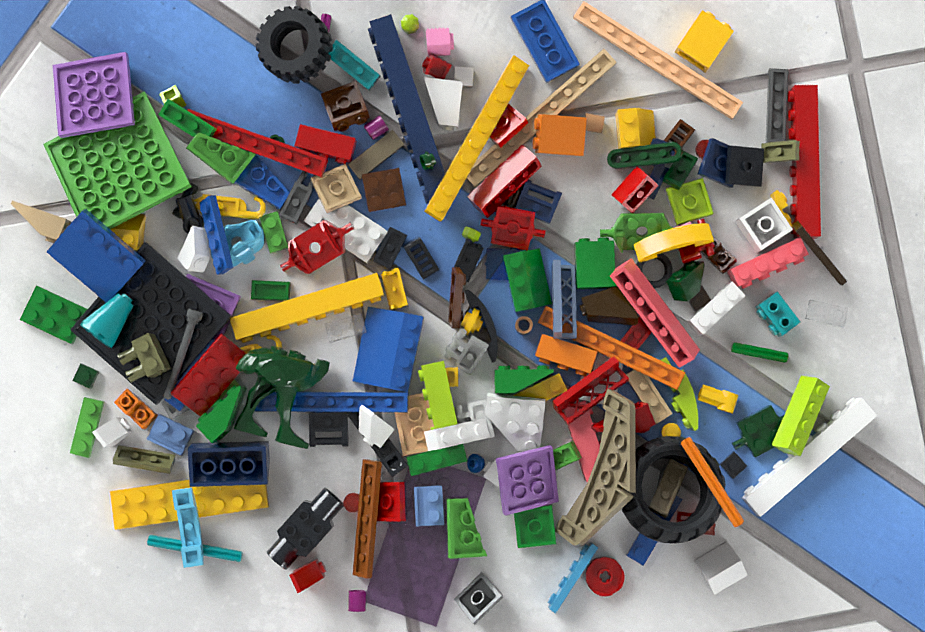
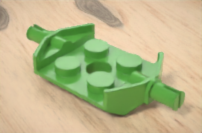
M621 213L611 229H600V237L613 238L620 252L623 253V250H635V243L673 227L670 226L664 213ZM639 227L647 228V232L643 235L638 234L636 231Z

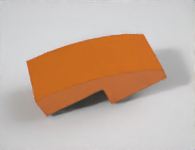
M128 388L114 402L144 430L158 416Z

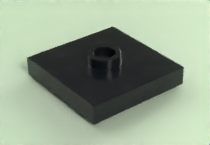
M728 146L725 184L762 187L764 149Z

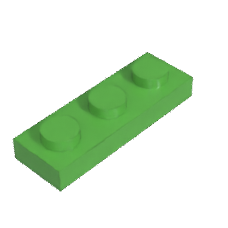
M84 397L70 454L87 458L91 457L95 441V435L92 432L98 428L105 401Z

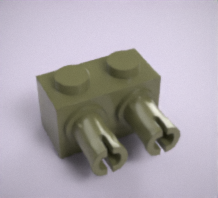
M147 333L131 341L132 348L117 354L118 358H121L119 361L122 365L136 358H139L141 365L126 371V376H130L128 380L131 383L145 375L147 377H156L171 369L155 334Z

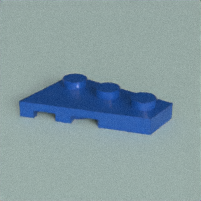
M257 155L253 157L234 182V184L261 198L280 211L290 193Z

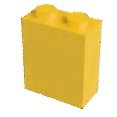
M702 10L676 48L675 53L706 73L734 31L729 24L721 23L715 19L716 17L712 13Z

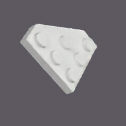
M487 393L485 414L520 453L540 448L545 399Z

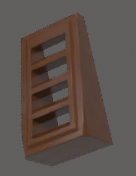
M680 119L663 141L668 143L671 140L683 147L695 129ZM678 128H680V129H682L684 132H686L687 135H685V134H683L682 132H680V131L678 130ZM673 134L677 135V136H678L679 138H681L683 141L679 140V139H678L677 137H675Z

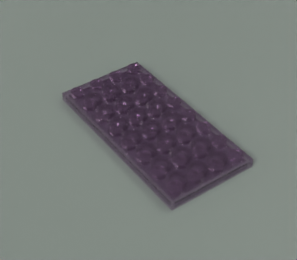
M452 466L411 476L408 468L404 479L406 521L390 522L372 578L366 591V603L437 627L459 558H448L447 499L468 498L474 516L486 478ZM442 485L444 525L416 526L414 487Z

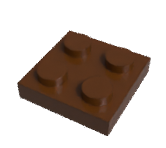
M399 168L362 174L369 212L406 206Z

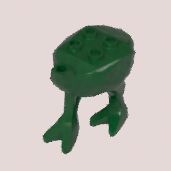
M271 346V349L264 347L250 350L239 360L236 369L239 372L243 371L245 374L256 373L258 378L255 385L248 392L246 405L238 417L234 429L267 437L268 432L256 424L252 415L259 402L276 391L275 407L280 417V426L275 441L308 449L309 444L294 433L290 427L291 410L297 391L307 390L318 383L327 374L330 362L317 358L313 364L301 352L290 350L288 353V351L277 346Z

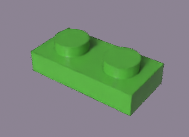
M276 211L260 217L270 253L288 249L279 212Z

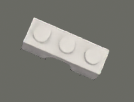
M732 281L721 289L708 304L697 311L687 323L699 336L703 335L746 295Z
M486 418L424 432L428 451L490 437Z

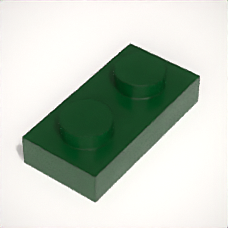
M683 150L682 158L677 162H673L662 182L680 190L697 163L698 158Z

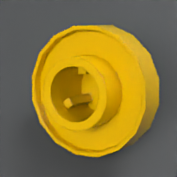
M476 308L473 309L472 313L467 311L461 323V326L467 331V336L470 332H479L483 321L480 320L482 317L479 315L480 310Z

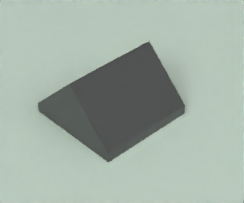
M481 572L454 600L475 625L503 598V594Z

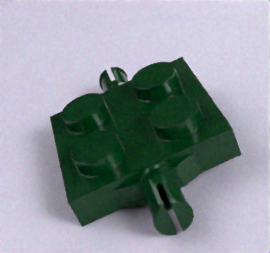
M768 405L736 422L741 438L732 442L734 449L737 450L741 446L746 445L753 457H757L774 448L772 443L784 415L779 417L776 415L772 405Z

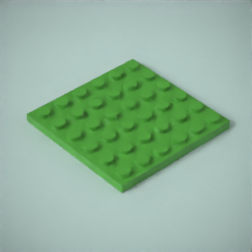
M145 91L132 98L135 125L65 138L57 136L43 144L76 217L86 208L104 225L112 229L192 187Z

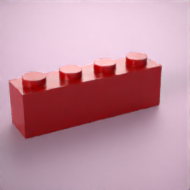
M521 145L496 170L488 175L477 188L473 189L467 197L472 205L488 218L497 210L498 205H502L542 165L536 155L524 145Z

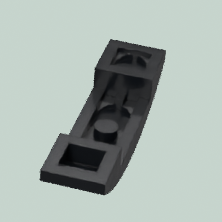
M465 290L464 293L471 310L474 308H479L492 341L488 343L487 352L491 363H494L497 358L498 344L492 318L480 299L470 290Z
M351 412L348 417L359 431V412ZM389 437L381 448L376 444L371 446L392 477L408 466Z

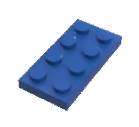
M540 0L511 16L514 26L546 83L580 65L545 0Z

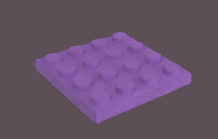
M126 52L53 65L57 129L60 138L135 125L129 57Z

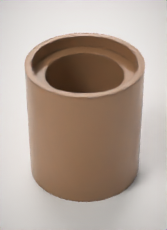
M586 113V131L602 133L605 116Z
M526 316L518 318L515 323L516 331L522 335L528 334L533 327L532 320ZM522 320L529 323V329L526 331L520 330L518 326Z

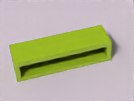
M444 361L421 365L422 370H418L420 381L425 382L426 389H422L424 400H428L430 408L426 409L428 419H433L434 427H430L431 430L457 425Z
M800 377L772 446L783 453L801 457L830 388L829 385L819 378Z

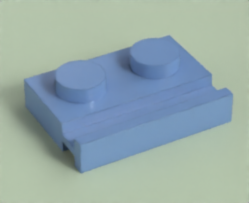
M158 414L147 440L182 456L195 430L162 414Z
M442 485L414 487L416 526L444 525Z

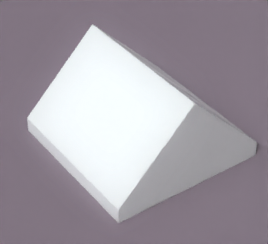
M728 541L694 560L714 595L747 576L742 560Z

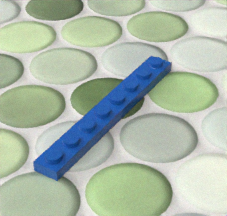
M276 392L262 399L255 408V412H277L275 407ZM297 392L291 412H359L361 405H363L371 412L408 413L409 393Z

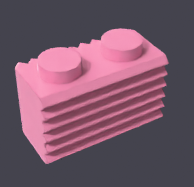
M427 28L428 57L431 53L436 56L450 55V50H454L453 33H449V28Z

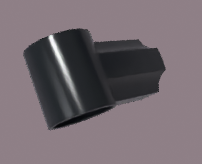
M192 194L175 200L183 220V230L187 234H189L192 227L190 220L195 221L197 227L204 226V220L199 215Z

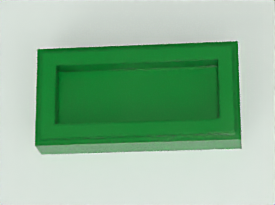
M252 280L251 300H290L291 282Z

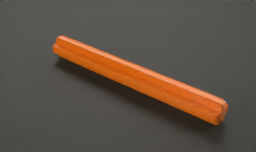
M690 437L684 439L681 445L733 526L738 527L742 525L744 519Z

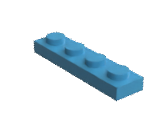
M592 542L588 545L584 544L579 552L581 554L579 560L573 561L569 567L571 572L567 578L564 576L558 585L560 589L556 594L553 593L547 602L549 603L548 608L555 614L597 551L598 547Z

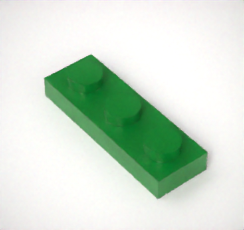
M170 99L166 100L158 114L193 137L198 132L212 137L217 129Z
M463 444L406 457L411 476L467 462Z

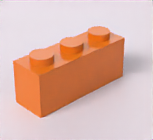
M542 334L535 356L539 358L541 363L550 365V362L558 364L557 368L568 371V368L576 370V374L586 377L587 374L593 372L599 353L598 351L560 339H553L551 336Z

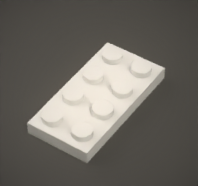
M320 199L317 200L304 220L311 227L323 220H327L339 228L351 222L355 229L345 234V249L367 264L388 232L349 205L326 213Z

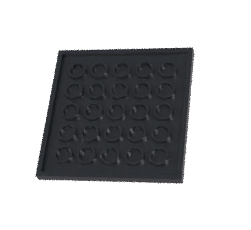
M144 242L137 253L146 261L115 294H126L133 300L131 302L133 307L114 346L109 348L80 326L83 320L106 303L99 296L70 330L126 380L130 377L126 376V371L141 365L139 358H136L122 365L119 361L121 358L119 359L117 354L132 348L131 341L147 333L155 334L171 369L156 377H147L145 375L131 384L155 405H158L164 398V393L188 324V317L186 316L188 308L202 312L203 316L201 321L199 320L198 324L196 323L177 381L233 316L152 246Z

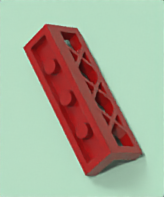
M613 356L552 401L553 408L569 425L602 401L607 389L617 390L629 381V377L621 370L619 361ZM615 372L622 377L618 382L609 381L610 376ZM597 385H606V391L594 393ZM582 396L591 397L587 405L579 404V399ZM567 407L575 408V413L568 418L563 410Z

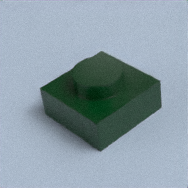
M80 363L72 381L92 389L100 371Z

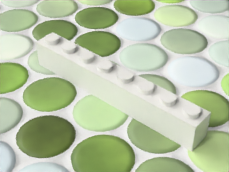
M863 398L850 399L845 404V409L835 412L831 416L832 420L830 422L821 424L816 429V434L813 436L809 435L801 457L787 454L788 458L777 462L773 466L774 470L771 473L762 475L758 479L759 483L753 487L752 485L744 491L745 495L742 499L757 516L761 517L877 417L876 413Z

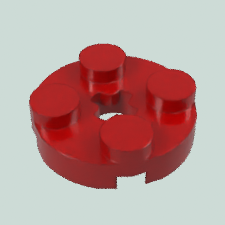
M611 557L595 558L587 566L585 580L588 587L599 596H611L619 591L624 584V571L621 565ZM604 571H607L610 579H606L603 582L602 578L599 577L600 573L603 574Z

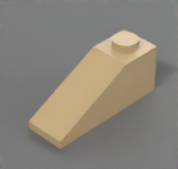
M15 201L11 202V205L40 235L45 236V240L54 243L71 224V221Z

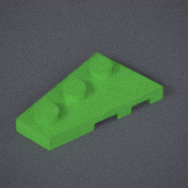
M199 132L186 147L187 150L231 184H234L256 155L253 152L242 150L237 146L221 142V140Z
M468 498L447 499L448 558L487 556L481 543L480 533H478L475 525V518Z

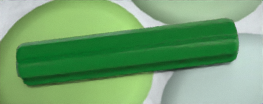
M734 342L731 347L732 353L783 363L788 361L789 354L787 352Z

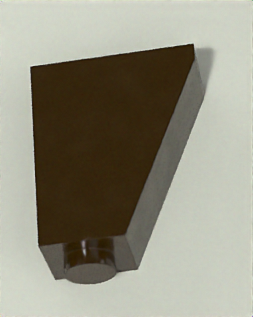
M618 286L581 298L582 305H579L582 316L586 315L588 322L623 325L638 324L636 310Z

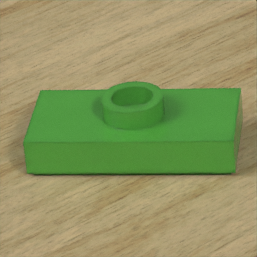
M574 441L553 450L555 470L582 458Z

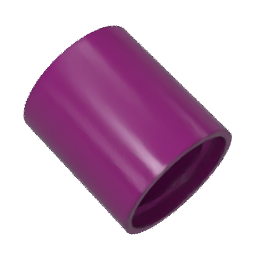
M380 115L364 125L372 140L389 130Z
M349 590L348 611H366L365 590Z

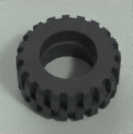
M286 6L283 11L280 9L275 10V14L272 17L268 15L265 18L267 22L265 24L262 23L259 27L261 33H257L256 40L259 41L256 44V51L259 52L258 58L263 63V66L277 78L288 83L291 81L293 84H299L300 80L305 83L310 81L309 77L316 78L319 76L317 72L320 70L324 71L327 67L324 64L326 61H330L331 55H329V51L333 50V45L330 43L332 37L326 25L310 10L302 9L300 6H294L293 9L290 6ZM295 30H305L309 36L306 51L297 59H282L280 47L283 39Z

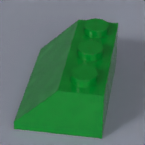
M540 248L502 256L515 312L552 304Z

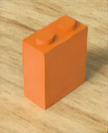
M539 114L534 121L536 137L533 138V149H535V153L584 156L587 118Z

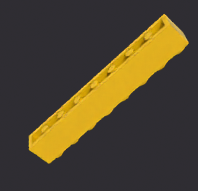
M374 273L234 316L230 319L235 339L246 343L252 341L253 337L257 335L266 337L272 334L271 331L278 329L279 332L290 329V325L296 323L297 326L305 325L309 319L315 318L317 321L327 318L326 314L332 312L334 315L341 314L348 307L357 309L363 307V303L368 301L371 304L382 301L381 297L385 295L379 275Z

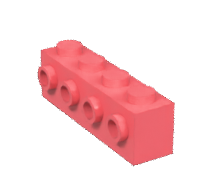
M800 237L728 270L727 273L731 282L733 281L737 287L741 286L744 289L753 285L752 280L754 279L764 280L770 277L769 273L774 270L779 273L788 269L786 265L793 262L796 265L805 261L804 257L809 255Z

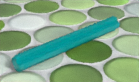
M150 535L147 540L148 546L181 552V540ZM202 544L203 556L235 562L242 560V551Z

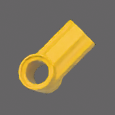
M702 385L697 400L733 414L739 395Z

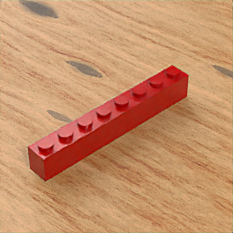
M794 85L788 91V102H791V109L788 111V120L791 121L788 137L789 140H797L800 143L799 160L792 161V166L789 168V176L792 177L790 196H793L790 214L793 215V223L798 220L813 239L821 237L818 85ZM792 227L791 234H793V239L800 238L799 234Z

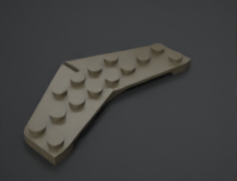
M607 389L604 397L603 409L606 410L603 424L604 429L599 453L588 483L567 515H562L555 529V532L575 546H583L634 497L627 491L636 493L635 405L631 400L611 389Z

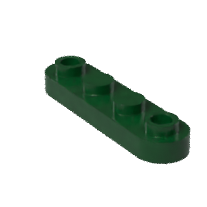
M675 142L614 149L609 152L607 162L609 166L615 169L673 163L682 158L683 148ZM673 150L677 151L675 156L671 155ZM617 157H621V161L619 163H616Z

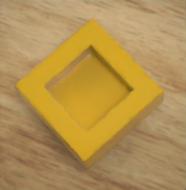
M458 367L446 368L449 387H459Z

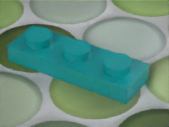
M336 40L332 44L333 50L329 51V55H331L330 60L370 91L381 75Z

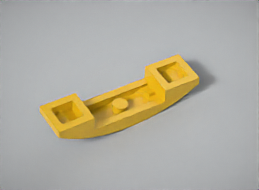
M708 223L691 224L651 235L635 243L634 248L640 263L658 258L657 254L692 244L695 247L714 242Z

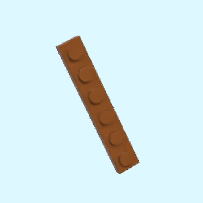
M370 459L362 460L352 574L366 579L372 578L382 468L381 461Z

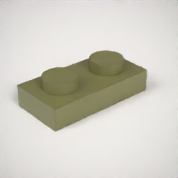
M800 141L761 143V148L764 149L763 163L799 160Z

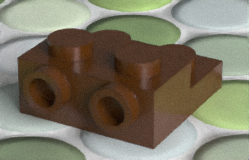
M356 81L321 93L334 131H346L349 126L353 124L362 125L370 118Z

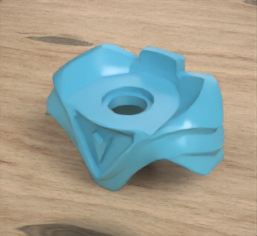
M248 220L239 224L224 226L233 267L242 262L247 265L255 259L254 254L262 249L264 245V231L258 222ZM240 237L242 241L232 246V239Z

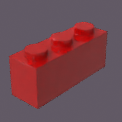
M300 124L294 147L326 159H335L336 163L344 165L346 162H352L357 140L354 137Z

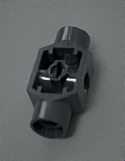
M324 487L313 501H303L277 530L279 538L268 549L267 554L275 563L287 570L299 556L307 557L334 527L332 519L345 505L336 495Z

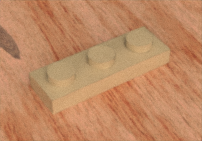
M634 369L626 374L629 377L628 382L640 401L648 403L656 424L672 414L649 376Z

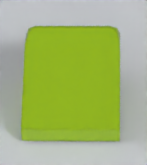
M176 85L159 94L164 104L167 99H170L181 107L186 106Z

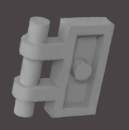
M461 328L453 336V342L447 346L444 358L450 360L453 357L457 360L454 366L471 375L489 345L473 335L470 340L466 339L467 331ZM459 346L464 348L462 352L458 350Z

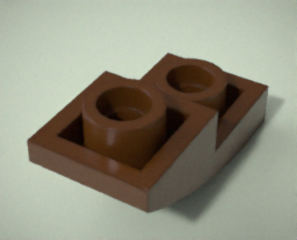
M713 236L715 254L708 256L706 250L700 252L714 267L724 274L737 260Z

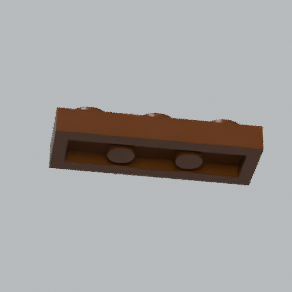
M452 267L448 322L451 328H460V322L463 321L461 304H464L465 295L462 291L463 286L466 285V275L460 267Z

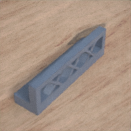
M553 260L552 263L553 339L577 338L575 265H561V260ZM561 271H571V277L565 281L561 277ZM565 286L571 291V295L567 299L561 295V290ZM565 304L572 309V313L567 317L562 313V307ZM566 322L572 327V333H562V326Z

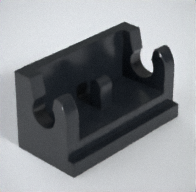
M466 238L454 267H460L466 275V282L469 283L484 248L481 244H476Z

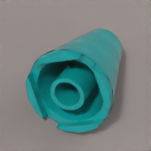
M124 293L122 295L117 294L83 320L80 326L88 333L90 332L100 342L112 348L133 307L131 302L133 300Z

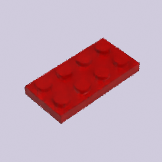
M221 333L174 388L171 395L201 417L240 373L236 366L246 352Z

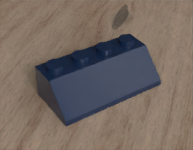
M269 441L192 443L187 449L190 487L268 485L270 464Z

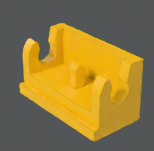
M399 268L382 272L381 276L389 309L393 311L409 307Z

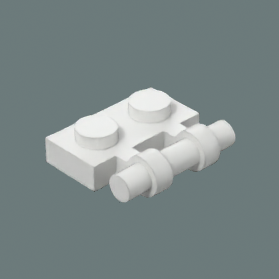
M486 399L468 403L469 411L463 412L461 405L454 407L458 424L465 423V418L470 417L471 421L486 418L489 438L495 437L491 420L485 414Z

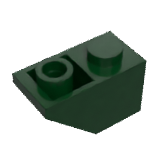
M694 260L685 263L681 269L674 272L666 281L674 301L688 302L700 291L705 267L704 261Z

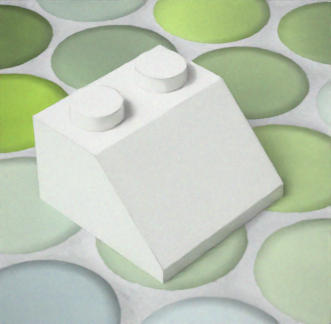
M772 198L735 221L755 253L793 230Z

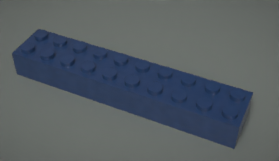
M390 14L369 21L370 28L367 29L372 45L376 44V46H373L378 62L382 61V64H379L384 80L388 79V82H386L390 98L394 97V100H392L393 108L396 115L400 114V118H398L402 133L406 132V136H404L408 151L412 150L413 152L410 154L414 169L418 168L419 172H416L420 187L424 186L425 190H422L426 204H429L445 175V171L392 15ZM425 151H428L429 154L432 153L435 157L436 164L433 165L432 170H424L421 166L419 156L425 154Z

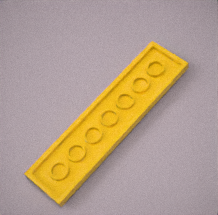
M189 480L110 491L115 530L178 521L172 490L191 488ZM266 485L192 487L199 517L269 507Z

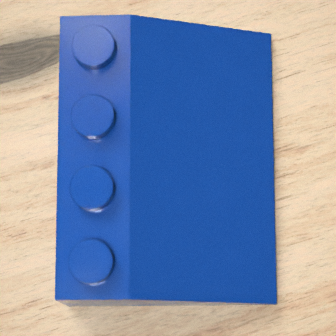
M86 208L81 211L47 250L51 257L105 302L112 299L146 261Z
M368 307L352 381L409 393L424 317Z

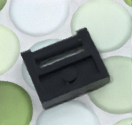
M348 412L309 413V446L342 445V447H348ZM342 431V437L316 438V432Z

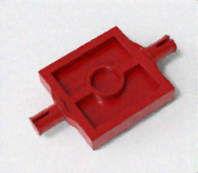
M498 205L496 216L493 220L482 218L480 226L491 228L492 244L528 250L533 236L544 238L546 230L535 229L534 218L536 212Z

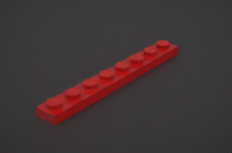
M188 109L192 114L217 128L212 136L213 138L321 178L323 177L328 159Z

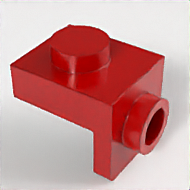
M432 53L430 57L425 58L422 64L423 73L429 74L436 79H445L452 64Z

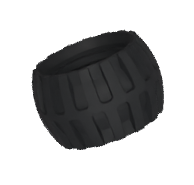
M659 437L647 441L635 449L636 493L627 491L634 497L622 508V512L629 523L647 538L661 543L677 544L698 538L715 524L722 510L719 502L681 445V442L686 439L683 437ZM695 443L725 490V478L721 473L719 463L706 448ZM659 459H675L686 464L695 473L700 485V500L695 511L686 520L681 522L663 520L651 512L645 503L641 486L644 473L652 462Z

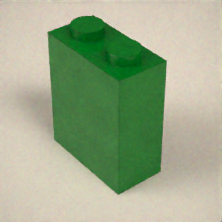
M608 237L597 238L598 241H590V238L578 239V242L574 243L576 290L616 287L615 282L610 277L615 270L614 240L609 241Z

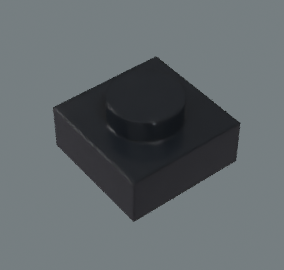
M734 451L719 464L732 479L747 467Z

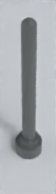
M188 308L186 314L188 324L164 393V398L167 400L172 397L171 392L175 388L195 325L202 319L203 313Z

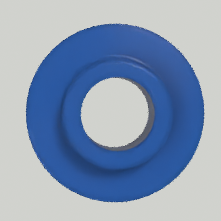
M471 454L467 460L469 471L472 473L482 471L485 466L484 458L479 454Z

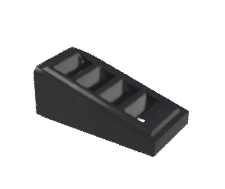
M419 236L403 245L404 250L423 280L439 270ZM415 245H420L419 248L415 249L412 252L410 251V249ZM423 250L424 254L417 258L414 257V255ZM426 257L428 258L426 262L421 265L418 264L419 261ZM427 265H432V267L424 272L422 271V269Z

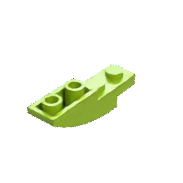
M666 357L660 359L661 361L671 365ZM685 374L678 390L669 387L673 393H677V395L671 398L673 401L671 405L677 413L680 412L683 416L682 422L687 429L696 431L699 421L698 407L693 388Z

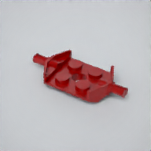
M327 220L321 221L289 241L288 252L290 258H288V261L280 264V267L285 272L292 266H295L300 271L311 274L313 271L346 253L345 234L355 229L352 226L353 224L349 222L347 225L339 228ZM313 242H317L320 245L318 253H314L311 250Z

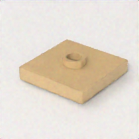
M346 164L324 172L322 178L319 176L311 178V182L326 213L362 198Z

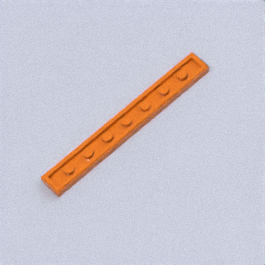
M545 306L538 323L553 330V309ZM576 320L577 338L572 340L609 358L615 356L620 363L678 390L686 372ZM567 322L562 326V333H572V327Z

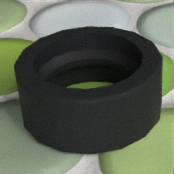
M663 253L657 254L658 258H654L661 261L664 265L665 273L663 277L658 281L648 280L654 289L666 284V281L672 276L673 267L671 261ZM638 261L636 263L642 273L643 265L646 261L640 263Z

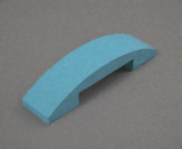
M191 487L172 490L181 536L183 567L203 565L201 528L193 489Z

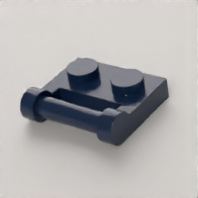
M528 179L525 182L515 208L536 212L535 219L550 224L562 192H554L534 184L532 180ZM529 190L553 199V202L551 204L527 193Z

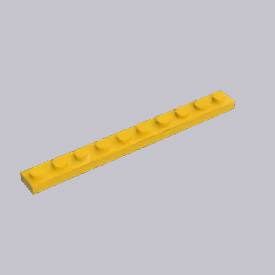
M515 55L511 57L424 211L440 222L444 219L530 66Z

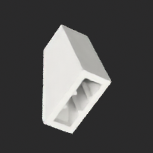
M425 77L426 90L439 128L444 132L458 130L463 82Z

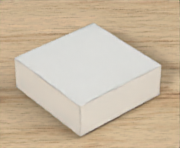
M455 67L454 81H462L463 87L473 88L474 68Z

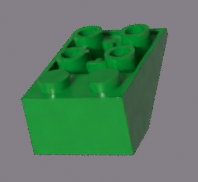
M547 365L537 366V369H530V366H517V369H510V366H499L498 370H494V394H514L553 373L554 369H549Z
M234 385L227 391L226 394L228 396L225 399H219L213 404L212 407L214 409L211 412H205L198 419L199 423L196 427L211 443L219 442L233 429L247 390L246 386L239 385L236 387Z

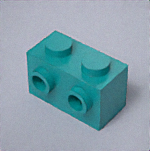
M778 291L772 293L755 306L757 308L756 313L762 320L767 321L769 324L768 329L774 336L781 337L801 323Z

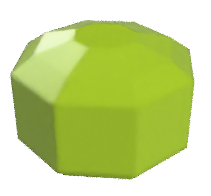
M413 14L405 15L401 20L402 30L407 34L415 33L419 29L418 18Z
M466 226L462 236L465 239L472 240V242H478L481 233Z

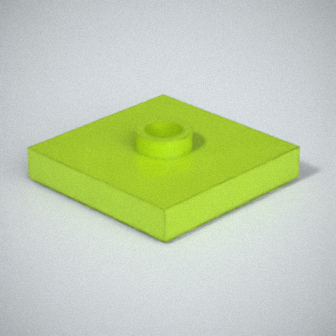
M703 178L684 183L680 190L674 187L665 189L676 226L714 214Z

